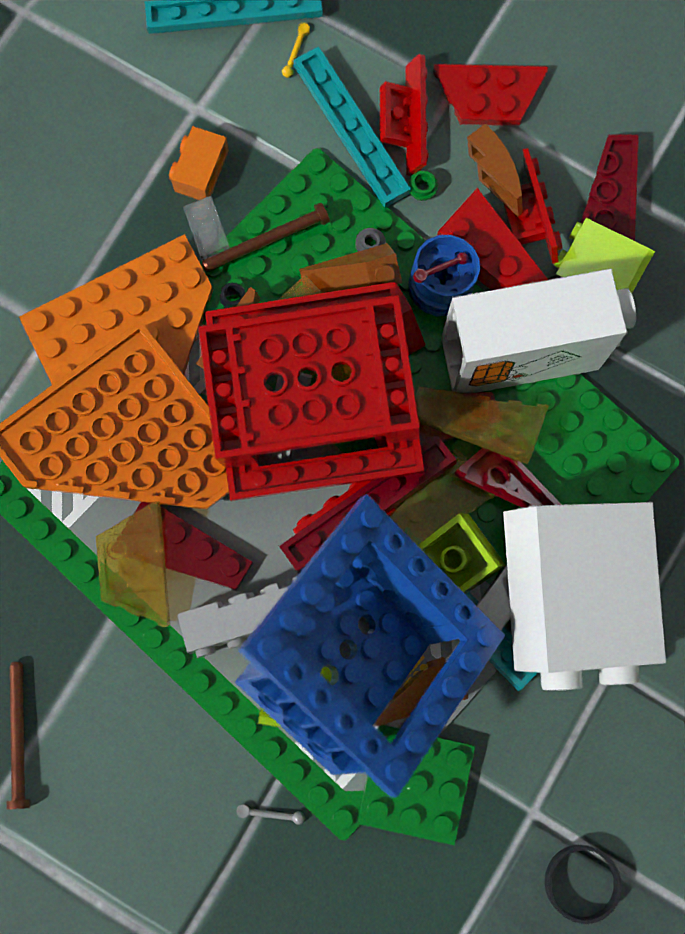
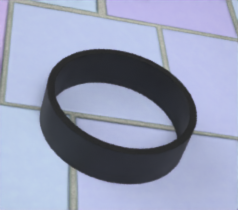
M572 845L560 850L549 862L545 873V890L549 901L560 914L573 922L580 924L599 922L614 911L620 900L622 883L616 865L605 853L591 846ZM576 851H591L599 854L607 862L613 875V893L608 904L600 912L587 917H577L564 912L558 906L552 892V876L557 864L565 856Z

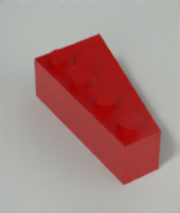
M478 188L437 233V235H453L462 238L475 249L480 261V273L477 279L491 291L548 280Z

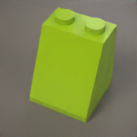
M586 218L583 224L577 221L569 236V239L573 240L569 251L567 252L562 249L558 256L559 263H555L554 266L559 268L556 274L561 277L611 269L616 290L627 288L632 294L655 251Z

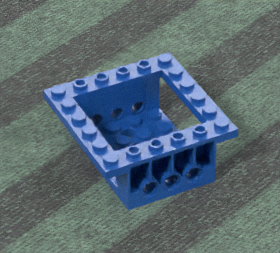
M367 494L357 501L238 651L250 663L235 683L331 775L366 773L390 797H398L505 635ZM361 616L369 623L367 634L362 633L358 627V621ZM459 639L460 643L390 743L373 726L429 645ZM342 641L347 642L351 648V655L348 659L343 658L340 654L339 648ZM324 666L328 667L332 673L331 683L320 674Z

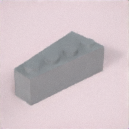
M275 583L264 587V589L260 590L261 594L254 595L253 592L243 593L228 599L229 603L222 604V601L177 614L187 653H196L197 658L216 653L215 647L227 644L228 649L242 646L246 638L252 634L289 586H286L285 583Z

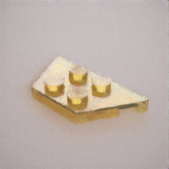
M155 501L96 536L101 601L115 607H123L133 615L138 617L144 616L158 622L157 625L168 627L170 625L161 508L160 501Z

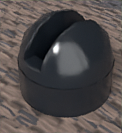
M228 283L221 290L220 301L224 308L236 307L246 292L241 285Z

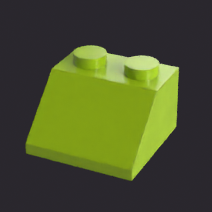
M467 513L457 514L417 545L464 594L481 585L506 566Z

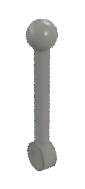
M246 804L240 805L236 810L240 818L251 815L291 820L297 825H301L305 821V815L300 811L290 814L250 809Z

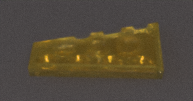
M419 387L415 396L420 424L528 464L531 459L549 405L537 404L536 407L522 405L521 401L508 400V402L490 400V397L477 395L476 398L461 396L460 392Z
M456 448L451 453L456 458L457 464L411 495L390 517L416 545L424 541L457 514H469L479 508L480 505L496 497V495L461 480L454 475L455 471L469 460Z

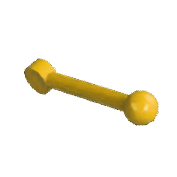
M301 23L298 26V38L287 66L282 69V74L286 78L293 75V60L296 59L304 36L309 34V25L307 23Z

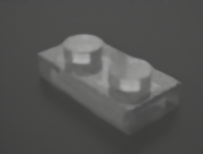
M211 196L183 206L202 261L230 249Z

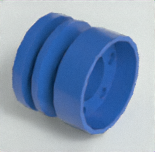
M437 235L426 240L417 251L408 280L409 294L414 304L428 314L447 316L452 298L471 295L480 273V261L475 249L464 239L453 235ZM460 252H465L469 256L466 264H456L427 276L423 283H417L413 279V274L418 269L428 270L457 258Z

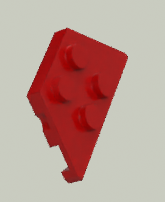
M434 64L433 74L442 84L444 95L454 107V114L460 125H484L486 123L487 125L519 126L540 84L546 77L548 66Z

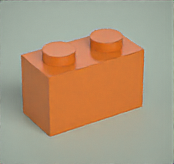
M192 126L189 136L185 135L182 139L180 158L178 162H173L169 172V179H171L174 192L207 203L209 202L229 152L226 137Z

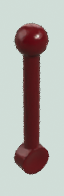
M460 252L457 258L428 270L418 269L413 274V279L417 283H423L427 276L456 264H466L469 256L465 252Z

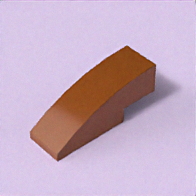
M485 123L467 137L469 156L477 163L479 181L511 211L520 216L523 213L522 193L515 164L502 141Z

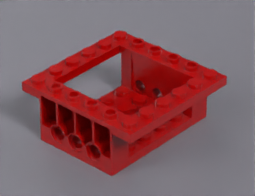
M395 282L205 311L207 325L198 326L213 445L215 459L226 468L230 501L424 473L419 440V421L399 295H397ZM344 364L350 367L352 373L349 379L340 382L332 377V372L336 366ZM305 370H313L318 374L316 383L310 387H305L299 383V376ZM272 375H280L284 379L283 387L277 392H271L265 387L266 380ZM386 435L387 447L259 466V454Z

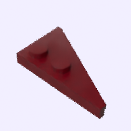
M497 436L454 473L457 478L522 508L562 505Z

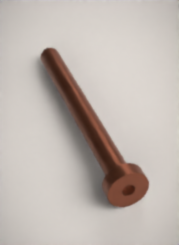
M322 203L314 205L315 211L209 257L201 264L205 271H211L318 222L325 225L330 222L325 207Z
M12 662L10 665L11 801H6V810L30 808V799H25L23 665L21 662Z

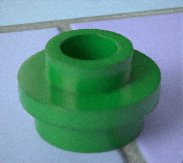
M428 171L414 173L408 182L411 188L410 195L417 200H429L437 193L438 181ZM419 184H425L427 185L428 189L420 190L417 186Z

